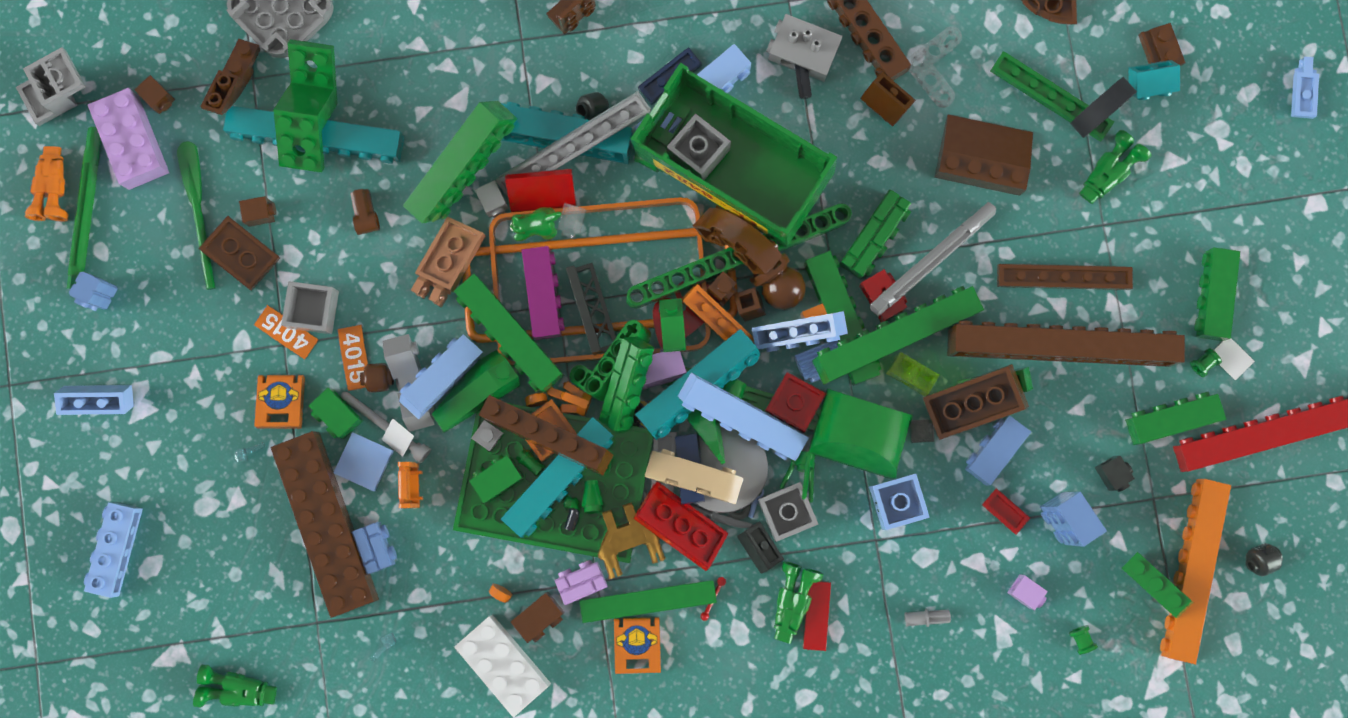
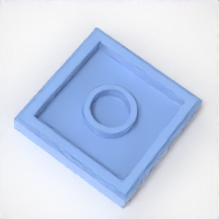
M352 432L333 473L369 490L376 491L394 450Z

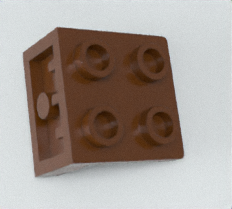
M560 0L546 15L565 35L568 31H573L584 16L588 17L594 12L596 3L595 0Z

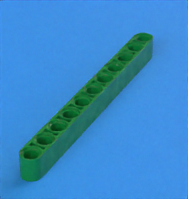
M841 203L807 216L800 226L804 230L805 235L798 236L795 234L787 248L776 243L775 240L767 235H763L768 240L774 241L778 245V251L781 252L844 226L851 218L852 212L849 206ZM835 212H842L844 220L837 219ZM815 220H822L824 222L825 227H817L815 224ZM729 247L632 286L627 292L626 301L631 308L638 309L689 289L695 284L699 285L714 279L723 271L728 273L746 265L742 261L735 259V250ZM717 259L723 261L724 268L717 269L713 265V261ZM697 267L701 268L704 271V276L696 277L692 270ZM680 276L684 283L679 286L675 285L672 282V277ZM659 284L663 287V292L656 294L652 291L651 286ZM633 292H639L643 299L640 302H634L630 295Z

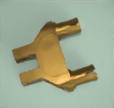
M632 503L623 505L628 523L617 527L611 510L602 512L608 530L600 546L598 558L604 561L609 579L615 578L613 568H615L617 577L623 574L616 555L619 552L641 544L647 546L652 564L658 563L656 553L660 561L666 559L659 542L661 538L633 519L636 513Z

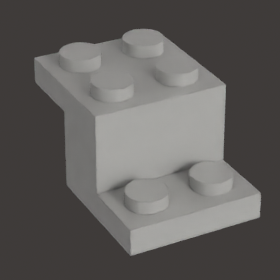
M61 47L23 68L29 80L17 86L16 89L35 124L41 126L76 107L77 103L72 94L86 86L67 51Z

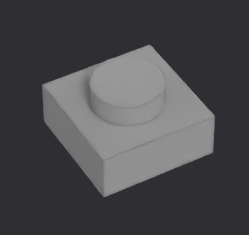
M484 420L471 439L488 451H491L503 435V432Z

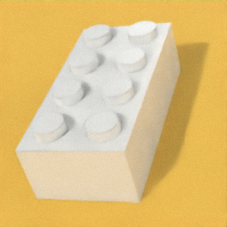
M493 614L454 646L513 718L551 684Z

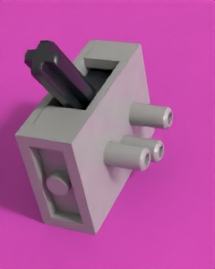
M785 14L783 21L779 19L775 28V32L778 33L776 39H771L767 48V52H769L768 60L795 70L799 98L808 99L812 96L809 76L825 82L843 36Z

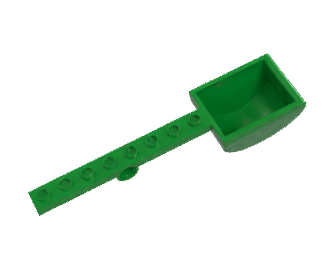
M685 367L686 372H688L691 368ZM737 379L730 380L723 387V390L764 412L774 394L746 386L744 382ZM672 381V382H669V383H665L664 385L670 386V385H672L675 381ZM827 388L821 409L818 408L806 429L814 432L808 452L894 480L898 472L897 468L913 415Z

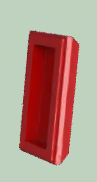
M997 488L982 504L984 508L1015 535L1030 520V517Z

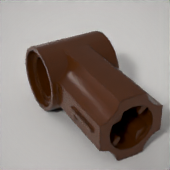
M354 190L350 195L355 215L353 216V224L357 235L379 231V219L373 208L370 190Z

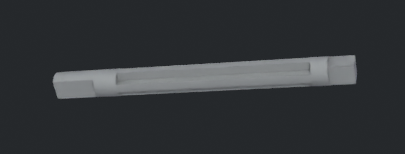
M987 202L973 216L969 217L871 303V311L879 317L885 310L895 304L991 219L996 213L995 206Z

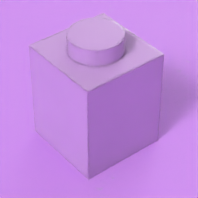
M1019 574L1007 593L1029 609L1036 610V608H1040L1045 603V595L1048 591L1027 576Z

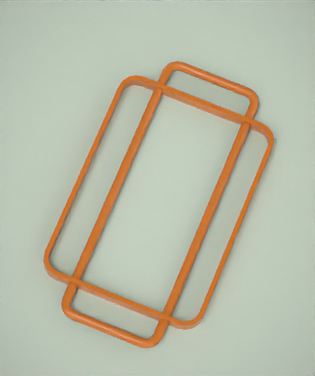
M682 197L554 209L555 212H561V215L687 205L694 211L695 222L700 218L697 205L692 200ZM534 211L504 213L495 217L489 227L490 246L479 247L475 256L491 255L493 292L499 301L497 254L522 252V249L548 246L550 249L697 236L699 259L704 258L702 237L695 228L496 246L495 230L498 224L502 221L512 220L513 215L530 214ZM470 265L462 277L463 282L471 276ZM700 268V275L702 277L704 276V271ZM736 270L728 272L727 275L736 282L734 288L737 289ZM706 282L702 283V289L705 292L707 291ZM734 295L730 298V309L727 311L732 317H735L738 312ZM466 307V330L471 340L477 343L493 342L486 334H478L476 332L475 322L470 317L472 312ZM653 319L637 320L647 328H655ZM628 321L613 322V330L621 331ZM606 323L604 329L607 330V331H609L608 326H607V323ZM705 323L706 336L701 343L686 346V351L680 352L697 351L706 346L710 339V327ZM584 325L565 327L561 334L562 336L586 334ZM594 327L595 332L598 333L599 329ZM526 330V332L533 338L532 330ZM495 340L494 342H497L498 344V352L501 355H503L502 352L499 350L501 345L498 343L497 340ZM662 348L654 349L653 354L660 353ZM605 353L550 359L554 364L601 360ZM506 358L511 366H513L516 363L515 361H511L508 358Z

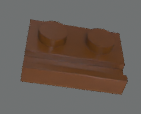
M1171 23L1152 28L1146 32L1143 31L1138 35L1149 64L1172 60L1180 66L1186 63Z

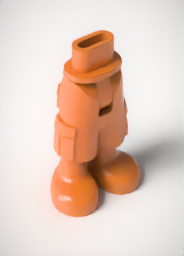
M44 146L43 155L39 156V161L35 167V177L32 179L30 190L34 198L31 205L25 211V218L29 220L45 221L48 218L59 222L68 221L69 215L64 209L60 208L58 200L65 193L64 158L61 156V147ZM48 197V198H47V203H46V206H45V209H44V198Z

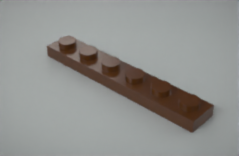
M998 264L997 287L1133 289V268L1117 266Z

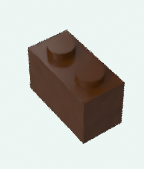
M884 72L871 83L860 98L891 126H894L916 101Z
M546 592L514 618L511 624L527 643L531 640L536 643L545 635L543 632L545 628L549 625L554 628L563 620L561 615L565 612L551 594Z

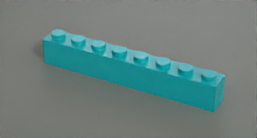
M232 106L226 112L223 131L230 136V139L243 141L245 138L251 139L253 143L265 144V142H271L274 146H277L274 112ZM328 120L322 129L323 154H329V151L337 152V155L342 157L357 155L359 156L358 158L370 161L372 158H377L383 163L393 164V161H401L405 136L401 131ZM295 145L298 150L305 151L301 146Z

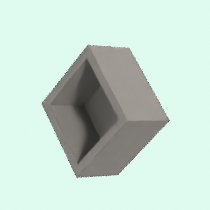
M288 281L281 325L288 329L332 334L339 291L328 286Z

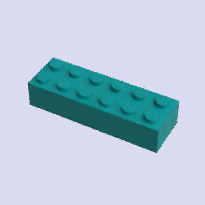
M507 102V104L502 105L518 119L513 124L515 126L513 131L509 135L504 136L501 141L544 149L590 120L578 114L566 116L563 112L557 110L545 112L536 106L524 108L520 107L517 103ZM628 125L580 154V156L629 165L633 145L631 142V137L633 136L632 128Z

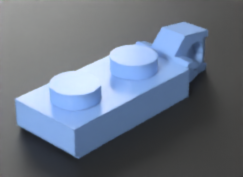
M1314 57L1300 59L1298 68L1295 69L1291 117L1313 119L1317 116L1319 74H1317V70L1313 69Z

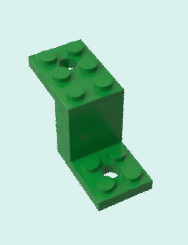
M290 39L287 45L291 83L273 109L278 162L281 167L322 173L325 168L322 129L338 104L334 46ZM307 61H313L317 68L310 67ZM295 145L301 146L305 152L297 150Z

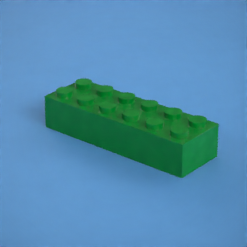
M499 101L479 102L403 206L422 224L445 219L450 214V207L453 203H457L462 198V192L466 186H470L475 181V174L478 170L483 169L488 164L489 160L487 158L490 154L500 148L502 144L500 141L503 137L513 131L515 127L513 124L518 118Z

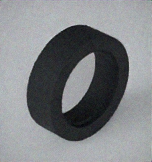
M1122 77L1083 110L1070 124L1085 138L1137 91Z

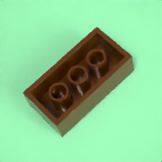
M1012 364L923 397L939 440L1026 410L1029 407Z

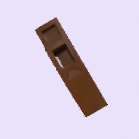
M238 39L223 71L218 70L200 106L201 109L223 115L232 107L254 73L252 66L261 50L259 45Z

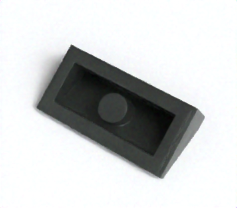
M760 521L737 536L761 574L784 560Z

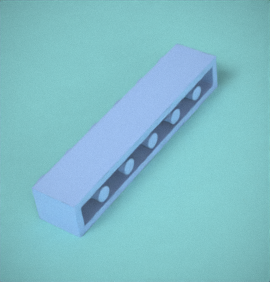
M733 44L697 75L728 93L732 90L733 84L737 80L742 81L750 74L751 62ZM669 112L661 125L662 128L665 129L674 114ZM677 117L669 132L672 134L675 132L682 121L681 118ZM641 122L634 127V131L637 130Z
M693 373L689 375L678 394V397L683 401L682 406L694 412L697 409L701 411V416L713 422L714 419L720 421L719 425L729 431H732V429L739 431L738 435L748 441L751 438L758 441V446L767 451L769 448L775 450V454L784 460H787L789 457L796 461L809 439L808 436L798 429Z

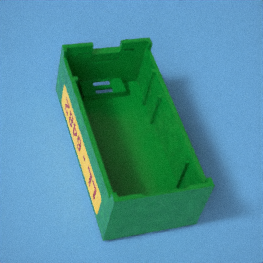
M681 62L665 85L663 94L650 114H646L631 137V142L638 157L724 210L743 219L755 229L786 248L832 178L837 162V156L830 152L827 154L689 71L688 67ZM669 112H671L674 116L664 129L661 125ZM695 114L731 141L730 151L705 180L691 173L689 169L686 170L678 165L667 154V146ZM677 117H679L682 121L672 134L669 132V129Z

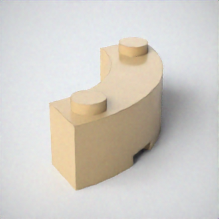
M662 449L661 453L652 451L644 477L736 504L743 478L736 476L735 470L723 467L721 471L675 457V452Z

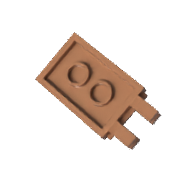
M447 216L415 272L419 277L416 279L411 291L424 299L430 290V286L434 287L429 300L435 305L442 307L447 300V294L454 293L486 235Z

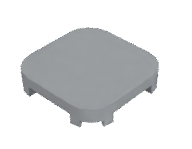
M228 0L227 12L266 53L272 57L285 58L289 57L287 45L289 40L307 42L332 17L334 6L332 0Z

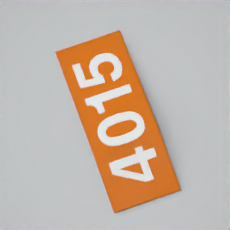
M267 305L254 325L305 360L318 339L307 331L288 329L282 326L283 315Z
M362 325L338 329L348 391L365 388V385L362 386L360 383V372H364V368L368 364Z

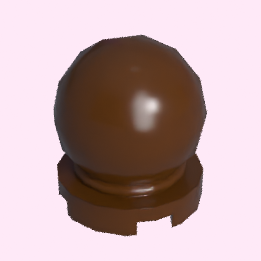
M784 252L783 256L766 274H753L749 279L754 287L762 286V295L768 304L773 308L781 310L797 306L803 300L806 292L802 274L795 268L787 266L790 259Z

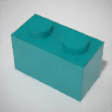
M1172 60L1128 67L1129 83L1137 91L1133 96L1138 100L1150 99V96L1154 95L1170 96L1172 92L1180 91V65Z

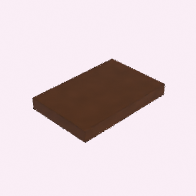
M229 216L221 222L198 248L250 291L258 285L280 259L277 254Z

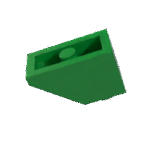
M682 298L659 300L663 352L686 351Z

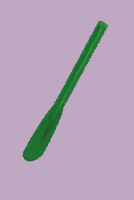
M186 141L179 145L177 157L183 184L192 205L200 247L207 239L201 207L202 182L197 146L192 142ZM200 251L206 289H215L211 259Z

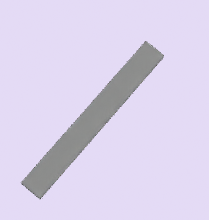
M637 91L503 173L495 181L508 196L505 175L555 170L642 118L647 113H650L651 108Z

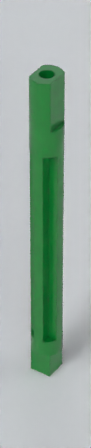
M92 126L87 131L86 146L83 154L67 273V289H71L73 284H76L75 280L80 272H85L101 144L98 130Z

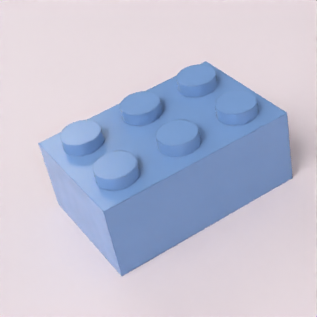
M1062 492L1040 506L1043 511L1041 513L1042 518L1048 525L1051 524L1055 529V532H1053L1054 536L1061 544L1084 547L1107 532L1081 492Z

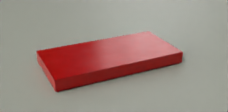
M658 481L653 484L633 518L705 571L709 570L729 534L691 505L681 504V498Z

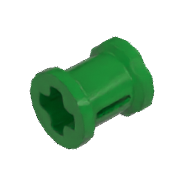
M1206 349L1204 351L1205 354L1199 359L1190 362L1192 369L1201 377H1205L1211 368L1222 363L1220 356L1213 349Z
M1088 625L1078 627L1069 632L1070 636L1076 641L1079 655L1089 653L1098 648L1097 643H1094L1091 639Z

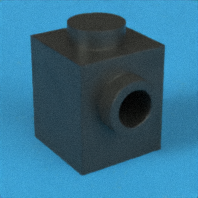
M1113 456L1095 467L1109 491L1117 490L1121 492L1130 486L1129 482L1135 479L1132 475L1133 470L1128 462H1124L1121 456Z

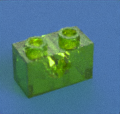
M902 352L896 355L886 372L887 375L923 396L930 393L940 376Z

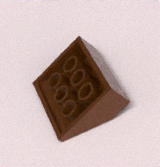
M948 114L934 178L1020 196L1027 189L1031 169L1033 132Z

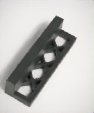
M593 263L576 268L574 265L566 267L592 354L596 355L606 352L611 344L600 348L598 338L602 331L611 335L612 342L616 336ZM590 269L592 278L587 285L579 280L577 273ZM593 281H594V284H595L596 289H594V288L591 287ZM581 285L584 286V287H586L584 293H583V290H582ZM589 289L598 294L599 298L595 306L587 303L585 300ZM599 303H601L602 310L597 308ZM588 306L593 309L591 313L589 312ZM595 311L605 316L601 327L592 322L591 318ZM606 323H607V326H608L609 331H607V330L604 329ZM594 327L597 328V329H599V332H598L597 335H596V332H595Z

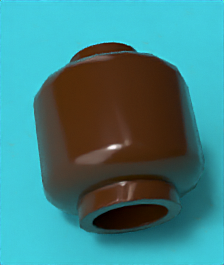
M386 363L367 364L364 372H360V383L362 386L365 385L368 392L388 391L390 386L394 385V380Z

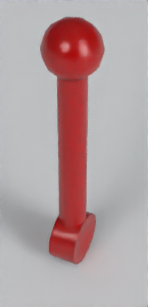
M724 577L717 579L716 597L721 587L726 584ZM708 604L705 612L701 613L700 617L703 621L709 619V612L713 604Z

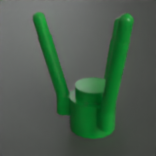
M801 451L796 461L791 460L780 489H784L795 466H797L798 471L804 472L802 499L805 500L807 497L809 482V502L812 503L816 455Z

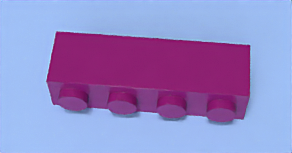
M548 246L522 249L533 338L535 340L562 337L561 331L565 330L563 317H559L558 309L562 308L560 295L556 296L555 287H559L557 273L553 274L552 265H556L555 253L550 252Z

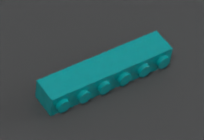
M741 329L738 330L635 415L656 440L665 437L673 426L684 422L688 418V414L692 412L682 406L683 401L678 397L691 373L723 389L724 385L730 380L737 379L742 370L747 366L754 365L758 361L761 354L757 346Z
M593 417L577 434V436L607 450L614 443L611 440L614 436ZM558 455L505 513L501 520L519 537H524L525 535L529 537L537 529L536 522L540 518L544 520L553 511L550 507L554 502L560 503L568 494L566 489L571 484L575 486L582 479L583 475L581 472L586 467Z

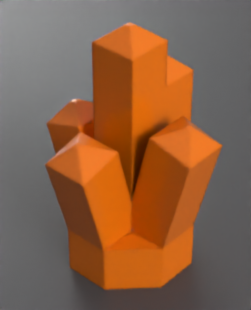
M569 381L563 383V388L570 393L553 387L546 391L547 395L569 403L560 406L559 409L562 413H575L585 417L591 404V395L583 392Z

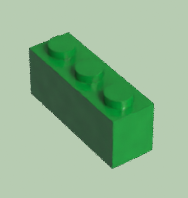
M1137 552L1122 567L1131 578L1175 618H1178L1193 603L1188 596L1140 553Z

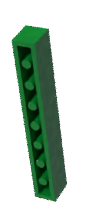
M961 286L951 291L952 296L946 298L945 294L933 299L934 304L927 306L926 303L914 308L915 312L910 315L904 312L894 317L895 322L889 324L888 321H884L876 325L877 330L871 333L868 329L856 334L857 339L851 342L847 338L837 343L838 348L830 350L827 347L817 352L818 357L813 359L812 362L823 385L982 312L984 308L974 287L971 286L965 289L964 286Z

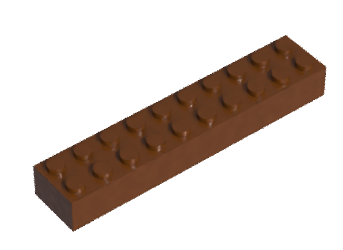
M959 321V324H955V326L948 330L947 356L1170 367L1185 362V335H1177V331H1162V333L1154 334V330L1148 329L1131 333V329L1120 328L1117 331L1109 332V328L1097 327L1094 330L1088 331L1083 326L1063 329L1061 325H1050L1049 328H1041L1039 324H1027V327H1018L1017 323H1004V326H995L994 322H982L981 325H973L972 321Z

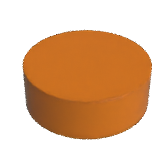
M535 393L525 398L527 407H537L548 402L546 393Z
M493 583L489 589L490 595L501 602L507 603L512 597V593L501 585Z

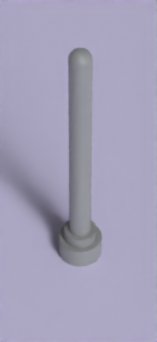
M343 392L341 394V398L386 432L390 423L350 393ZM411 441L408 447L413 458L419 463H422L431 452V448L427 445L416 444L414 441Z

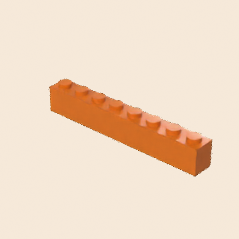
M1196 479L1192 486L1191 495L1193 499L1192 504L1187 509V517L1189 519L1187 526L1183 530L1182 538L1184 544L1183 549H1180L1178 554L1180 564L1178 571L1174 574L1173 582L1193 603L1178 618H1175L1171 613L1166 617V634L1160 643L1161 656L1196 665L1231 485L1208 479Z

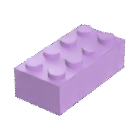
M126 88L88 104L120 185L130 190L169 173L139 95Z

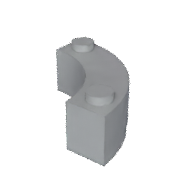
M409 334L383 341L384 358L393 380H396L399 392L408 382L412 384L417 379V373L422 369L417 356L419 355L418 345L416 341L412 342ZM398 393V399L400 400L401 393ZM400 403L402 419L409 432L435 425L434 417L432 416L436 409L435 404L418 419Z

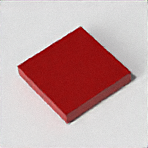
M787 372L765 412L805 433L826 393Z

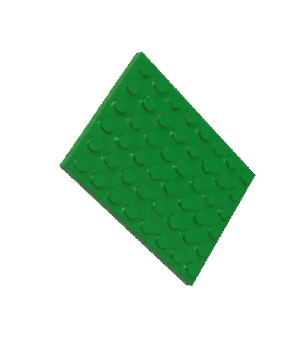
M508 403L530 414L538 409ZM481 410L476 413L472 436L485 420L479 416ZM563 413L577 434L591 419ZM596 419L614 436L611 439L614 443L608 449L613 454V457L604 475L585 468L581 472L583 475L582 479L575 486L571 484L566 489L568 494L565 498L570 496L572 498L576 497L579 500L580 517L575 531H569L564 528L570 510L569 508H564V498L560 503L554 502L550 507L553 511L544 520L540 518L536 522L537 529L529 537L527 535L519 537L501 518L558 454L554 453L541 462L545 467L535 477L532 472L522 464L519 465V461L516 460L519 453L526 449L527 451L530 450V454L540 461L527 441L490 423L503 432V435L491 451H488L471 439L453 530L598 557L600 546L608 530L602 512L611 510L617 527L628 523L623 505L632 503L635 513H637L641 506L646 480L644 476L650 459L653 436L646 428L631 426L629 430L613 431L606 424ZM501 454L504 457L506 455L510 456L524 479L489 503L484 504L469 480L474 478L472 474L482 467L485 470L492 465L491 461ZM598 480L604 504L601 513L584 514V509L581 508L585 487L584 481ZM633 548L619 552L616 555L618 561L630 563Z

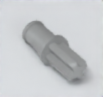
M925 609V611L904 612L906 627L926 625V627H929V624L951 622L949 610L928 611V609Z

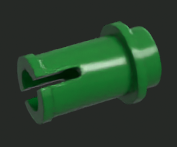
M523 449L516 457V460L519 461V465L525 466L536 477L545 465L530 454V450Z

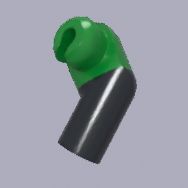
M567 496L563 506L570 510L564 528L569 531H575L580 517L579 500L576 497Z

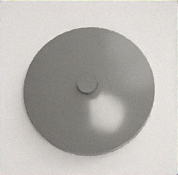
M720 426L725 463L722 465L699 436L701 464L721 471L723 467L735 470V475L743 478L737 502L732 504L704 495L705 502L696 504L711 512L731 513L750 505L760 495L768 476V462L765 450L757 445L758 441L752 438L748 441L738 435L739 431L735 429L729 431Z

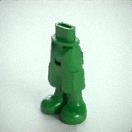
M1119 130L1116 133L1115 148L1112 152H1105L1097 161L1095 169L1083 184L1084 188L1079 192L1091 204L1098 198L1102 199L1117 184L1122 183L1131 174L1130 167L1133 164L1148 161L1152 156L1149 149L1142 144H1136L1127 157L1120 162L1118 159L1134 144L1133 137L1124 130Z
M784 561L782 570L785 573L786 582L785 587H780L778 592L774 639L791 644L793 635H797L804 614L809 610L812 597L808 594L809 589L813 583L820 582L824 574L817 570L804 568L798 592H796L794 588L802 567L795 563Z
M202 664L197 674V684L201 685L195 691L193 706L201 708L207 701L212 699H220L222 705L233 707L240 705H274L277 687L269 686L268 682L245 677V675L240 673L227 672L225 675L214 672L209 665ZM218 684L222 685L223 689H217L207 685Z

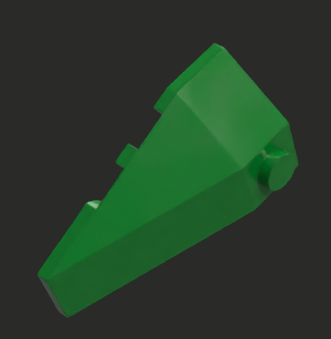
M495 350L473 365L435 409L432 416L445 433L482 410L489 395L500 399L519 387V376L508 360Z

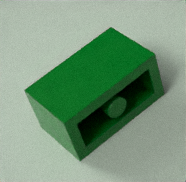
M329 387L309 405L313 410L311 415L318 422L323 421L328 426L326 428L327 432L334 438L345 439L364 421L334 389Z
M501 454L491 461L492 465L485 470L482 467L472 474L474 478L469 480L484 504L489 503L524 479L510 456L506 455L504 457Z

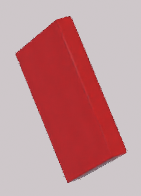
M572 169L505 175L511 213L534 211L542 207H551L553 209L577 207Z

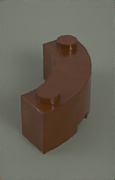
M721 207L709 208L692 225L705 242H711L721 247L728 245L734 249V255L753 274H766L783 256L778 251V245L774 241L768 240L752 225Z

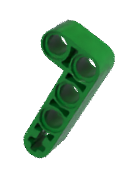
M630 320L625 324L593 371L583 365H576L570 372V380L599 401H604L623 337H639L646 343H649L651 339L650 330L637 320Z

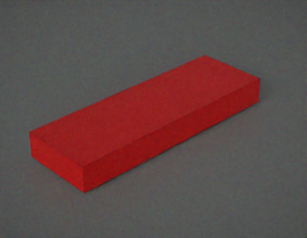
M816 582L809 589L808 594L812 597L809 610L805 614L803 649L826 651L831 582Z

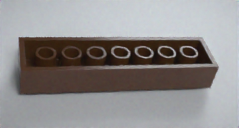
M311 431L270 447L330 618L378 601L379 597L370 574H366L354 541L352 531L355 530L335 474L333 473L334 471L320 432Z

